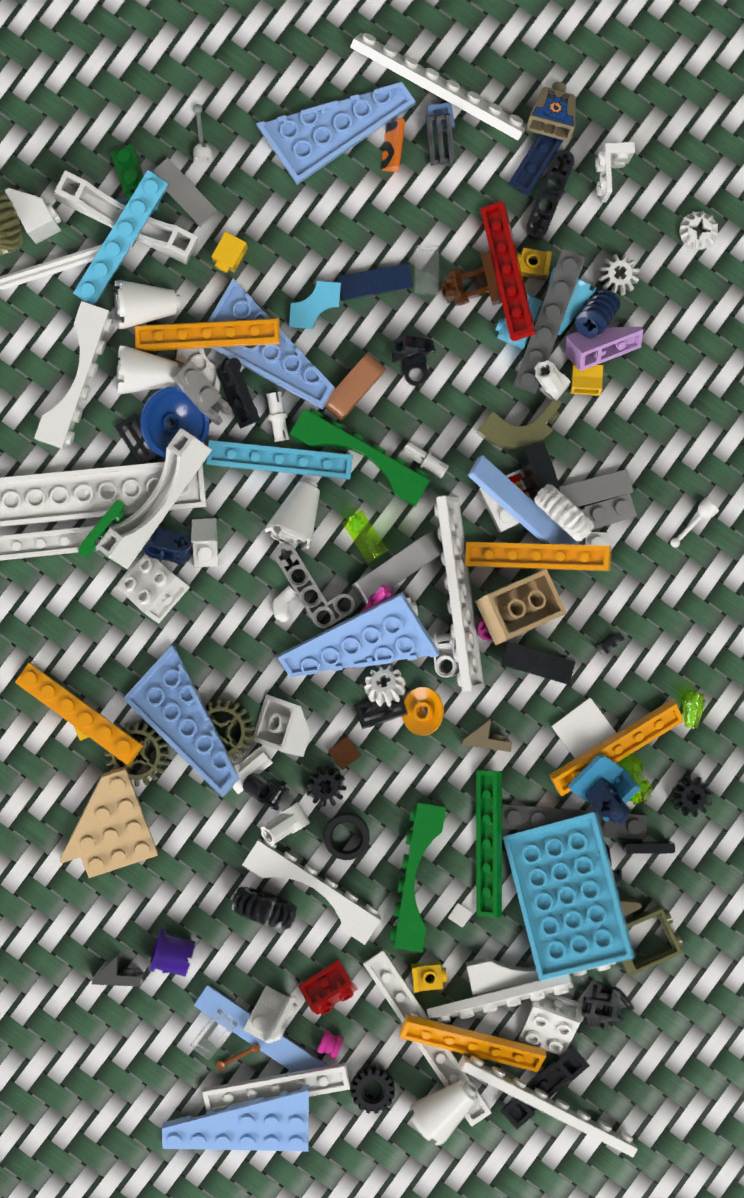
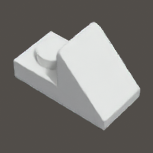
M192 519L191 542L193 543L194 567L219 566L217 519Z

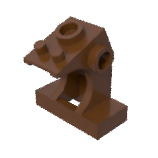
M490 252L481 254L483 267L477 270L462 273V269H456L448 272V276L442 280L443 283L441 284L442 294L446 297L447 303L455 302V306L469 303V299L490 294L492 305L502 303ZM476 278L479 289L465 292L462 281Z

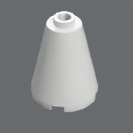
M115 280L114 287L119 286L118 293H114L116 320H121V323L117 325L118 329H125L176 314L177 309L181 308L180 295H176L175 290Z
M119 346L118 357L120 360L118 361L116 374L117 394L176 386V383L171 378L181 368L178 367L176 361L131 347Z
M310 480L298 482L266 525L265 532L271 531L270 536L283 544H288L292 547L295 544L302 545V550L309 549L312 543L320 490L317 488L318 485Z
M460 1080L415 1101L410 1106V1111L413 1110L415 1114L412 1117L413 1123L428 1141L434 1139L437 1141L435 1143L437 1146L446 1142L477 1101L478 1090L471 1081Z

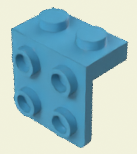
M599 754L568 785L573 793L588 801L585 794L603 777L616 788L625 804L641 789L627 769L604 754ZM599 814V816H600L603 820H605L606 822H608V821L610 820L608 817H607V818H606V817H602V816Z

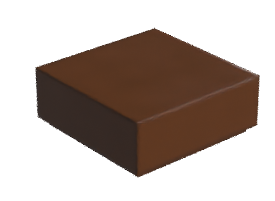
M347 736L328 750L342 770L361 756Z

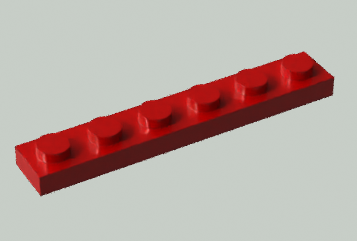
M503 201L483 207L480 210L510 339L514 342L535 335L536 331L506 205Z

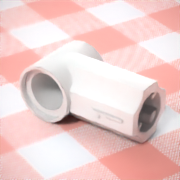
M549 360L539 362L534 368L536 371L535 377L541 384L540 391L552 401L553 399L557 401L571 384V381L559 372L554 363Z
M261 747L254 750L244 761L238 762L234 766L240 777L239 781L232 787L237 794L243 791V782L248 775L252 773L260 774L273 763Z
M298 802L281 811L278 817L261 827V835L270 845L277 843L290 833L293 834L310 823Z

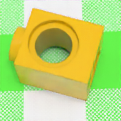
M225 231L211 256L213 262H215L214 266L227 273L230 270L235 273L248 249L247 243Z

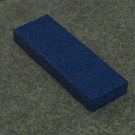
M539 134L508 185L529 197L564 140Z
M409 263L338 276L339 282H341L342 301L413 288Z

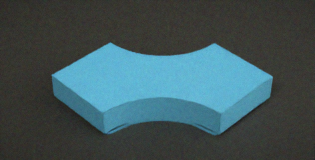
M317 280L313 293L307 299L300 302H291L289 327L313 329L319 314L326 309L339 307L341 282Z

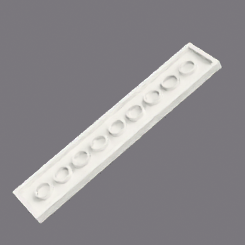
M165 462L1 477L0 527L103 517L117 499H121L127 504L124 507V510L127 511L125 515L134 514L144 505L156 488ZM203 464L169 511L207 507Z

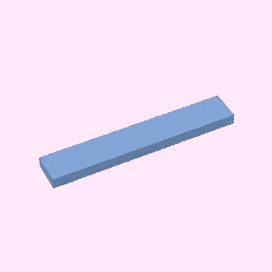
M483 455L478 457L468 476L543 544L580 545Z
M209 984L194 1004L196 1008L251 1045L258 1043L260 1051L292 1072L328 1066V1064L285 1035H282L280 1040L267 1044L243 1031L251 1012Z

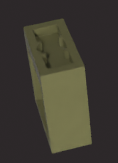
M658 905L625 920L628 929L657 916L670 944V947L636 962H633L632 959L620 961L628 977L682 954L680 946L683 943L678 932L673 933L670 924L673 923V920L667 909L663 910Z

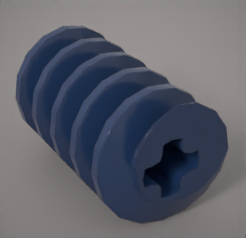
M606 289L595 291L576 317L575 325L579 333L587 338H593L603 333L620 308L621 303L618 296Z

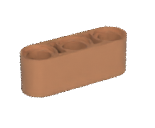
M367 353L335 388L325 408L337 419L343 420L383 375L386 368Z

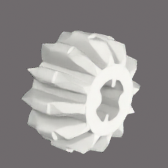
M617 254L612 256V261L606 258L604 260L606 267L602 266L599 268V272L603 275L598 278V281L606 282L602 289L607 290L611 287L613 293H616L618 289L621 296L625 295V289L631 292L634 289L633 284H637L639 278L634 276L639 273V268H631L635 261L631 260L627 263V255H623L621 261H619ZM616 271L617 273L619 271L623 273V276L619 277V279L614 277Z
M381 665L379 666V671L371 670L370 674L372 677H365L366 686L364 688L365 693L369 695V700L371 702L376 701L380 707L384 702L389 707L392 700L399 702V695H404V686L406 684L405 679L401 677V672L399 670L394 671L390 665L386 670Z

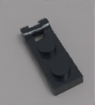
M231 358L217 365L216 372L241 429L260 421V418L249 394L248 387L241 375V362L237 358Z

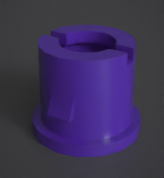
M160 928L148 971L154 972L157 969L161 970L162 973H172L185 977L190 966L187 957L192 958L195 941L179 937L174 933L173 935L165 933L166 929Z

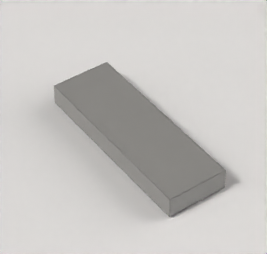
M168 157L153 170L154 173L170 183L166 192L199 227L217 212V209Z
M627 469L559 487L560 492L576 507L633 493Z

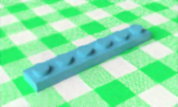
M147 170L73 294L88 304L96 306L169 187V182L153 171Z
M213 440L208 442V448L212 451L207 456V465L347 480L351 478L353 455Z

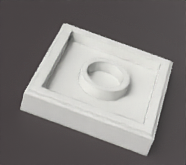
M590 697L551 725L574 758L579 757L616 734V731Z

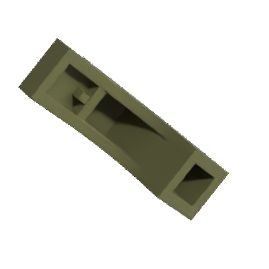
M553 399L543 413L533 423L526 426L511 425L492 412L476 433L490 444L499 448L509 450L525 449L543 441L553 431L546 423L552 424L561 414L557 411L561 405Z

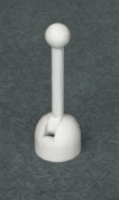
M704 498L698 506L699 515L677 538L671 540V546L678 547L680 541L702 518L709 519L715 516L719 509L707 498Z

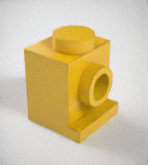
M523 248L521 254L517 253L522 276L546 280L550 267L551 251L545 252ZM529 259H536L537 264L531 265Z
M440 961L411 964L414 993L443 989V983L447 982L446 968H441ZM433 974L435 978L433 981L428 982L425 979L426 975Z

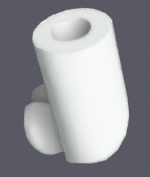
M290 586L286 587L273 602V614L280 622H286L290 619L291 614L288 612V602L296 595V592Z

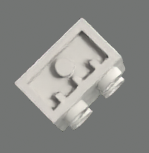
M635 142L605 143L602 151H599L595 161L596 172H600V180L597 181L596 191L597 196H601V203H606L612 193L611 168H622L630 162L635 153Z
M146 554L117 586L144 614L158 624L190 588L158 559L151 558Z
M265 986L243 1031L267 1044L280 1040L286 1028L283 1026L285 1019L291 1018L297 1007V1004L294 1003L296 997L293 995L287 997Z
M554 993L545 994L544 999L532 1002L531 1012L520 1032L518 1040L561 1055L567 1051L580 1025L582 1003L560 995H554Z

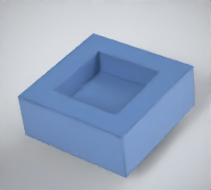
M450 102L427 106L428 115L450 113L451 127L455 128L452 104ZM443 119L441 120L442 130H445L446 122ZM436 120L432 121V131H437Z

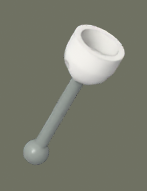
M196 104L193 107V111L196 113L199 144L193 149V159L197 163L210 162L213 156L211 147L204 143L201 121L203 109L200 104Z

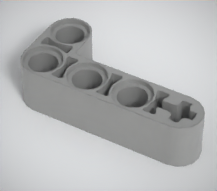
M432 531L351 586L365 606L368 603V598L375 594L381 585L395 586L440 556L443 546Z
M283 544L276 549L275 559L313 622L318 627L328 628L354 611L355 601L348 594H341L328 602L326 601L300 556L291 545ZM283 550L287 552L292 551L293 554L290 555L292 562L296 563L298 560L300 563L291 567L288 572L285 568L290 565L285 559L280 560V557H282L281 551ZM295 570H303L306 576L303 582L296 583L293 581L292 574ZM309 590H314L318 594V600L313 604L305 601V593ZM347 598L351 601L352 605L349 611L342 612L338 609L340 599ZM324 610L330 613L331 619L329 623L320 624L318 622L317 615L320 611Z

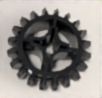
M246 886L239 887L232 899L231 908L235 913L262 925L277 929L291 928L296 918L297 907L293 902L266 891Z

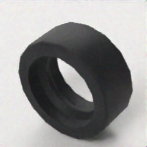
M341 813L334 816L328 822L324 832V843L327 850L334 857L341 860H353L361 856L367 849L370 841L369 828L366 822L360 816L352 813ZM343 822L355 824L361 832L360 843L352 850L344 851L339 849L333 841L334 829Z

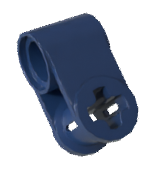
M157 527L146 542L143 551L147 556L154 559L184 564L191 558L190 548L192 542L187 534Z
M602 777L585 794L587 800L602 817H608L615 824H622L628 818V806L619 796L616 788L605 778Z

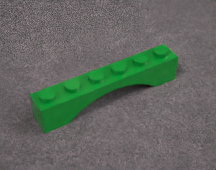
M311 408L310 411L303 409L290 432L291 437L310 448L322 446L340 447L363 455L384 474L394 496L416 507L430 483V480L427 479L428 474L418 468H415L414 471L407 468V462L397 456H394L393 459L386 456V450L376 444H373L372 447L365 444V438L353 432L350 435L344 432V426L332 420L329 423L323 420L322 417L324 415Z
M417 801L416 806H411L409 820L414 822L412 830H407L405 844L410 846L408 854L403 855L401 868L406 870L404 878L399 879L397 891L402 893L401 901L395 903L394 916L398 917L397 925L391 927L390 940L394 941V948L423 953L427 928L416 904L414 892L415 876L425 850L443 831L446 813L445 805Z

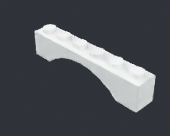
M66 170L54 191L55 200L113 228L126 207L94 187L88 181ZM150 217L136 240L187 265L197 245L198 236L176 225Z
M81 301L74 321L80 347L79 366L76 377L65 397L53 409L42 415L34 439L66 450L67 445L71 446L75 436V432H72L75 422L79 423L83 412L80 409L82 401L87 400L90 393V387L88 386L90 378H94L97 373L98 364H96L98 355L103 354L106 346V341H103L105 334L110 332L113 326L114 319L111 318L112 314L109 310Z
M180 428L167 446L164 469L151 496L132 516L110 527L96 548L116 563L128 569L212 450Z
M259 838L242 865L261 878H289L314 888L333 906L341 920L344 932L365 945L381 921V917L377 915L379 911L369 904L363 906L357 902L359 898L349 891L343 893L337 889L338 884L327 877L323 880L317 876L318 871L310 865L306 864L303 867L296 862L298 858L290 852L285 851L283 854L276 849L278 846L276 843L270 845L265 840L263 841Z
M490 957L465 962L473 995L478 994L480 996L492 993L495 990H504L516 987L517 985L539 981L536 966H511L500 963ZM607 964L595 968L597 971H603L610 969V965L612 964ZM587 970L574 972L570 974H573V976H581L587 974Z

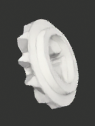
M704 211L692 212L681 222L680 237L684 244L692 249H706L714 243L718 236V224L713 219V215H709ZM702 222V229L707 232H702L697 239V231L693 230V227H697Z

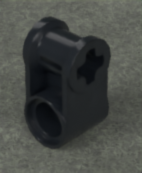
M257 773L248 775L243 782V790L247 794L277 811L280 808L278 805L284 794L290 790L283 784Z

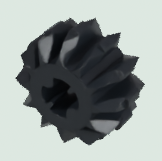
M326 765L325 773H322L321 768L317 767L318 777L314 773H309L308 775L315 782L308 781L305 783V786L314 788L307 792V796L316 794L312 801L314 804L318 802L319 798H322V807L326 806L327 799L334 806L336 804L334 795L340 800L343 798V795L337 790H346L345 785H338V783L345 780V777L335 778L339 773L337 768L332 774H329V765ZM324 780L325 783L326 780H329L332 790L329 792L328 790L326 792L321 791L322 785L320 782Z
M686 776V784L679 779L677 783L681 788H672L673 792L678 793V796L671 797V801L679 802L675 809L677 811L683 809L684 816H688L691 811L693 817H698V809L702 813H706L707 811L703 805H712V802L706 799V797L713 795L712 791H705L709 784L707 782L701 784L700 777H696L693 782L691 776ZM690 791L697 794V798H693L694 802L687 799V794L691 795Z

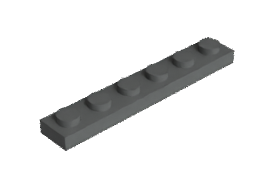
M566 248L562 249L535 324L536 334L530 338L513 386L536 394L540 383L535 377L536 371L534 368L539 362H545L550 357L586 255Z
M502 804V829L529 830L596 811ZM597 813L604 837L646 840L647 815L629 813L625 822L615 824L611 820L606 822Z

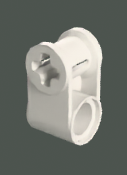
M431 633V639L439 651V655L434 657L436 673L441 677L455 676L459 672V663L454 658L455 638L452 637L451 633L440 635ZM445 660L452 662L453 669L450 673H445L442 669V664Z

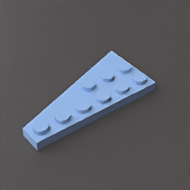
M400 82L375 89L373 92L363 95L350 96L349 99L342 101H333L301 110V112L289 116H280L268 122L256 123V126L298 185L414 106L416 101L405 85Z
M233 278L208 322L271 318ZM281 329L280 344L210 348L229 359L237 358L241 362V366L322 410L335 390L334 386L304 356Z
M401 592L280 653L277 658L289 677L317 674L319 671L333 669V671H338L346 667L355 666V668L392 663L395 660H415L417 657L422 656L435 657L439 655V651L407 598Z
M171 645L123 699L220 796L224 797L239 781L240 777L175 646Z
M309 1085L302 1086L301 1090L290 1093L288 1090L279 1092L278 1096L270 1098L263 1096L228 1105L227 1109L209 1110L206 1111L205 1115L197 1117L190 1115L163 1122L162 1147L163 1149L308 1151Z

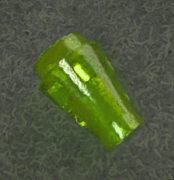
M685 692L682 698L684 727L699 728V721L706 703L703 693Z

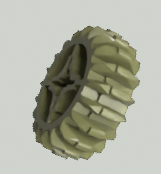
M0 190V255L15 252L23 244L22 226L19 222L20 218H18L16 213L17 210L14 209L13 203L9 201L8 196L2 190Z
M217 699V707L214 706L212 701H208L207 706L209 710L207 712L216 730L218 726L224 727L231 723L227 727V737L224 735L219 737L221 741L231 746L232 749L227 751L231 760L235 762L237 761L236 752L243 757L245 752L241 748H251V745L245 741L246 739L254 740V736L248 735V731L255 730V726L247 727V722L252 721L253 718L247 717L244 719L243 715L248 710L245 708L238 712L237 710L240 707L238 702L231 708L230 699L226 700L225 706L222 705L221 699ZM217 711H225L234 716L227 722H221L212 714ZM237 722L241 726V738L238 743L232 735V729Z
M135 721L134 729L131 723L127 722L125 723L126 733L129 735L142 734L145 737L140 742L144 744L140 752L143 759H140V757L136 758L131 765L125 764L124 766L127 768L131 781L134 779L136 787L140 786V779L143 780L145 785H148V776L156 781L158 776L155 771L160 774L165 772L160 767V764H169L168 760L163 759V756L170 755V751H163V747L169 744L167 742L161 744L160 739L162 737L160 735L156 736V731L153 728L149 731V724L147 722L144 723L143 728H140V721ZM151 741L156 748L155 761L147 753V748ZM109 751L104 752V756H112V760L106 762L107 766L111 764L115 766L110 771L124 767L120 759ZM136 763H142L151 768L145 773L130 772V769Z

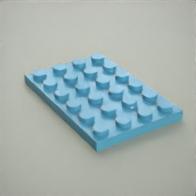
M597 812L503 837L539 981L635 958Z

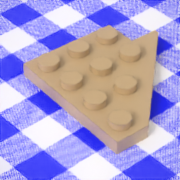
M126 766L102 774L60 856V863L81 857L89 878L158 856V850Z

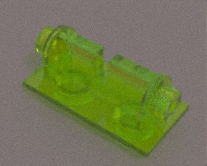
M362 510L350 516L348 520L342 523L367 563L388 551Z
M633 752L627 756V760L623 758L617 763L627 769L641 787L629 800L635 805L642 802L641 798H643L645 803L652 797V787L650 782L645 780L643 776V764L640 758L636 757Z

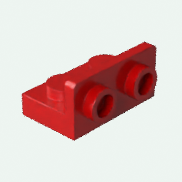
M337 960L298 985L311 1011L317 1015L328 1013L333 1009L334 1004L350 999L354 995L353 992L358 990L340 960Z

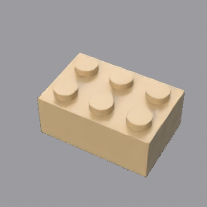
M547 569L487 594L475 601L495 646L567 613Z

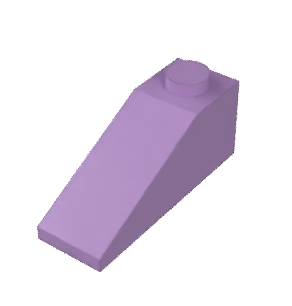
M609 327L603 333L593 338L584 337L579 331L566 336L565 355L579 371L585 370L641 348L643 328Z

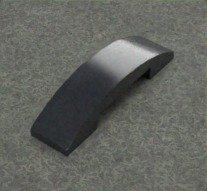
M571 1047L539 1071L526 1083V1087L532 1090L538 1088L547 1093V1098H550L568 1081L572 1082L590 1064L574 1047ZM512 1097L501 1109V1113L518 1130L535 1115L537 1108Z

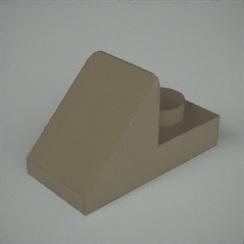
M491 719L486 720L462 738L461 743L462 745L511 752L512 742L507 741V736L493 734L492 738H488Z

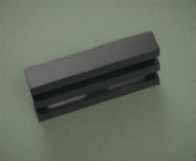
M450 113L426 116L430 165L455 163ZM443 119L446 122L449 157H444L441 123ZM436 120L439 147V158L436 159L432 121Z
M133 414L115 427L138 464H146L159 457V455L155 452L152 454L148 452L130 422L134 421L141 431L140 420L136 414ZM127 426L146 456L144 459H141L122 427Z
M612 632L599 642L595 648L600 654H608L610 652L608 648H615L617 646L616 642H622L625 638L620 632Z
M399 695V702L391 704L390 707L384 706L363 714L361 710L376 706L377 702L367 701L355 705L362 730L408 715L402 695ZM401 707V710L386 714L368 721H364V719L373 717Z
M623 841V850L627 854L674 853L675 843L672 841Z

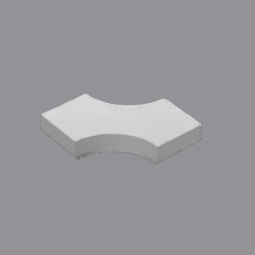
M204 348L178 349L176 361L185 364L191 360L219 393L221 382L216 372L217 366L208 360Z

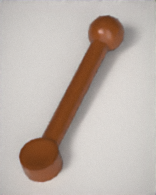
M253 1043L251 1048L227 1060H219L216 1064L217 1069L224 1070L228 1064L252 1052H259L260 1045Z

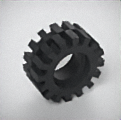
M372 1065L371 1068L366 1066L363 1067L362 1071L359 1070L357 1075L353 1077L351 1084V1096L353 1097L354 1104H357L361 1111L364 1109L369 1114L370 1111H374V1114L379 1113V1110H386V1107L392 1104V1099L395 1096L394 1080L391 1078L388 1071L385 1072L382 1067L376 1068V1065ZM367 1082H379L383 1088L381 1095L377 1098L367 1097L363 1091L364 1085Z

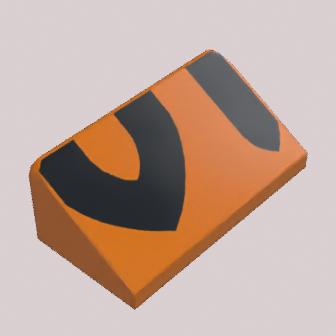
M402 118L391 121L386 125L381 162L382 171L397 173L399 171L405 120Z

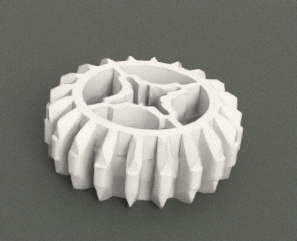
M547 484L534 498L535 503L576 541L581 542L594 528L593 522L553 485Z

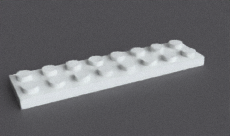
M441 496L436 497L437 503H435L434 509L436 517L439 518L440 522L438 538L443 544L441 561L443 566H446L447 575L444 577V584L446 590H449L450 596L447 606L453 619L451 635L456 641L454 658L459 663L460 672L457 674L458 685L462 687V692L484 688L469 569L465 566L466 546L459 497Z

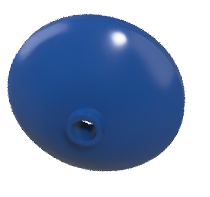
M174 386L158 390L147 400L141 413L140 426L143 438L149 448L157 455L166 458L167 446L180 428L204 444L209 432V418L205 413H201L180 387ZM168 419L171 421V426L169 428L166 425V421Z

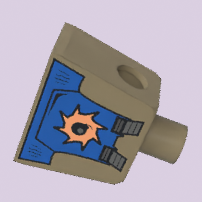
M555 82L552 88H542L531 111L525 130L570 141L575 128L576 97L573 94L566 93V85L564 83Z

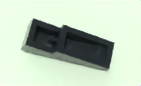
M543 441L527 447L516 454L526 476L522 478V481L534 503V498L538 495V492L547 484L553 485L560 492L556 473Z
M507 642L500 665L569 685L576 662Z

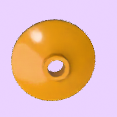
M419 687L412 690L404 700L408 715L402 716L404 724L409 731L416 735H430L442 723L444 716L443 702L440 696L430 688Z

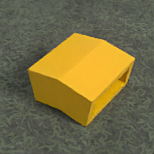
M572 364L570 394L600 396L602 392L603 365H595L579 371Z

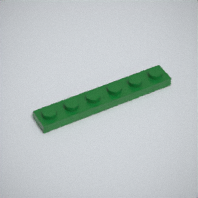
M476 770V916L493 918L502 917V771Z

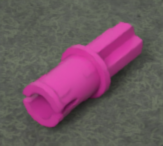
M381 585L377 592L368 598V603L361 612L391 598L393 595L392 587Z

